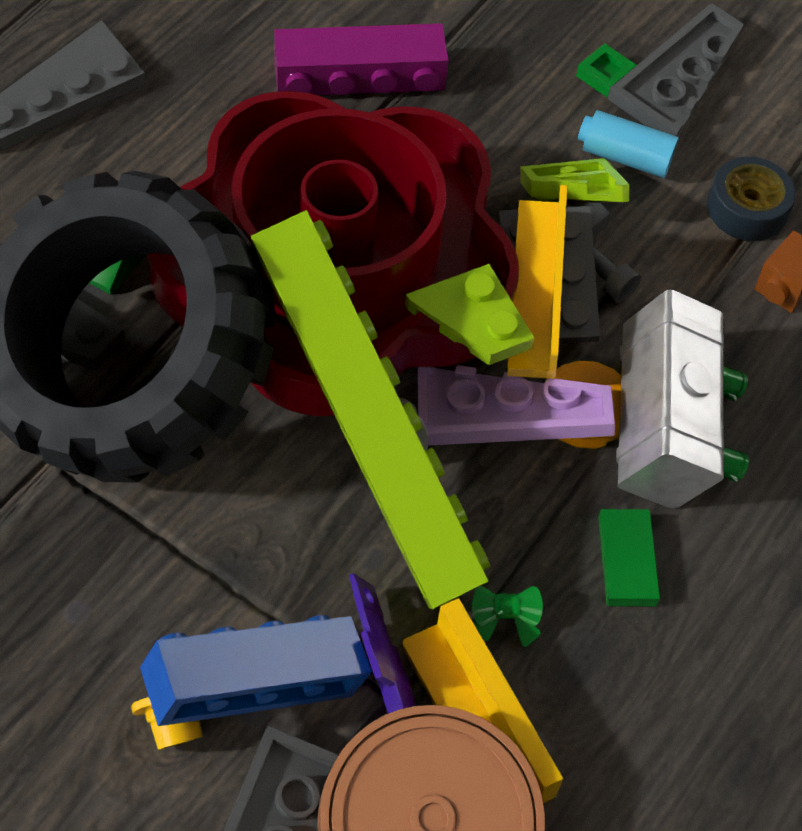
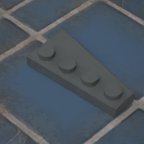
M713 3L709 4L610 88L608 100L645 126L679 137L739 39L744 24Z

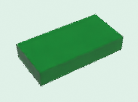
M601 509L598 521L606 606L657 607L660 596L650 509Z

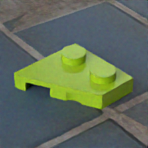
M605 158L520 167L522 186L531 197H535L538 200L550 201L559 199L560 185H567V199L629 202L628 182Z
M490 264L406 294L405 307L413 315H416L419 311L440 325V333L454 342L464 344L471 354L488 365L520 354L533 347L535 339Z

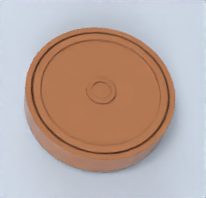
M423 705L408 707L386 714L371 722L348 742L334 762L324 784L318 809L317 829L318 831H545V813L541 791L535 774L526 757L505 733L495 725L470 712L447 706Z

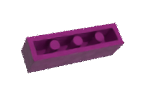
M442 23L274 29V62L277 91H297L314 95H344L445 90L448 55Z

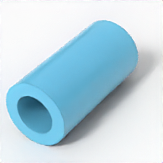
M596 110L593 117L585 116L578 134V140L584 142V152L664 179L668 173L679 141L678 136Z

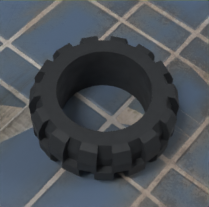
M140 171L121 173L119 181L108 172H103L64 182V196L54 201L47 195H38L14 214L12 219L18 227L4 244L0 243V430L21 450L35 454L44 459L46 464L75 475L90 476L102 482L127 483L140 482L149 475L150 471H157L168 476L200 461L205 455L201 447L203 442L212 435L225 441L249 413L239 403L250 382L260 386L264 385L274 348L264 341V328L274 327L276 321L272 286L270 281L260 274L259 259L243 231L196 190H184L169 177ZM151 253L174 255L180 265L185 281L187 309L182 334L172 356L156 377L133 395L109 405L82 408L68 388L61 360L63 330L76 299L92 279L109 266L121 260Z

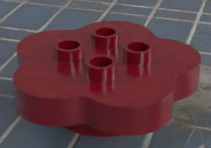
M277 91L260 94L240 102L224 114L214 127L208 142L206 171L198 178L180 187L184 190H196L236 224L250 242L252 235L307 210L313 223L321 220L333 244V248L326 251L335 268L341 265L345 267L355 288V293L349 295L357 314L364 310L367 312L378 338L371 341L378 357L381 359L388 356L398 377L404 370L411 367H443L476 358L464 344L454 342L440 333V325L419 311L416 315H413L405 307L406 294L490 264L512 302L516 294L519 280V262L516 250L505 231L486 213L491 181V166L486 149L480 139L465 124L435 110L402 106L365 112L346 109L329 99L305 92ZM148 254L150 280L156 300L169 317L184 327L187 295L180 265L174 255ZM260 264L259 272H260V274H261L262 276H264V277L268 280V278H267V276H266V274H265V272H264V270H263V268H262V266H261V264ZM272 288L276 321L274 327L264 328V341L271 345L274 351L264 385L251 384L268 400L287 410L311 416H334Z

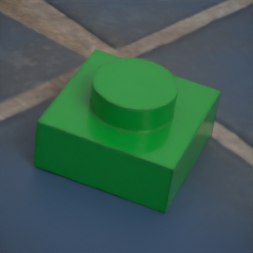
M604 43L578 65L576 77L608 98L610 88L637 65Z

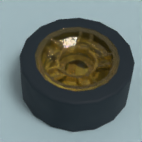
M755 156L738 157L725 162L716 172L709 192L707 208L710 218L717 227L731 237L746 241L766 240L777 235L786 225L794 205L796 190L791 177L783 168L772 161Z

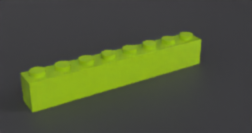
M307 210L252 235V247L256 252L259 262L270 281L428 608L434 609L488 582L484 570L491 567L489 560L479 541L475 540L470 543L461 524L468 521L466 513L455 494L447 497L438 479L445 475L443 466L433 448L424 450L416 432L423 429L422 424L412 404L407 402L402 405L394 389V386L400 384V380L388 356L381 359L378 357L371 342L378 338L376 330L367 312L364 310L357 314L349 295L355 293V288L345 267L341 265L335 268L326 251L333 248V244L323 222L318 220L313 223Z

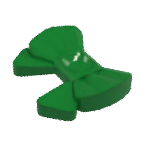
M482 586L475 589L472 598V615L475 621L474 625L484 641L490 639L499 619L515 620L520 643L523 647L529 646L539 637L540 630L535 626L541 620L543 601L537 587L531 586L518 595L513 593H500L496 595Z

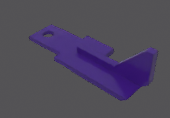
M352 573L349 577L364 629L361 636L375 680L378 681L387 712L389 714L400 709L417 706L398 650L391 644L375 588L369 582Z

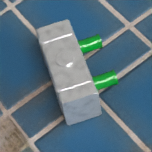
M674 290L664 291L623 324V344L620 346V360L622 361L619 447L616 450L618 488L668 508L682 506L722 481L724 477L733 482H737L738 479L741 480L749 466V458L746 453L724 446L723 396L731 401H736L737 397L741 398L746 391L748 377L743 372L723 365V313Z

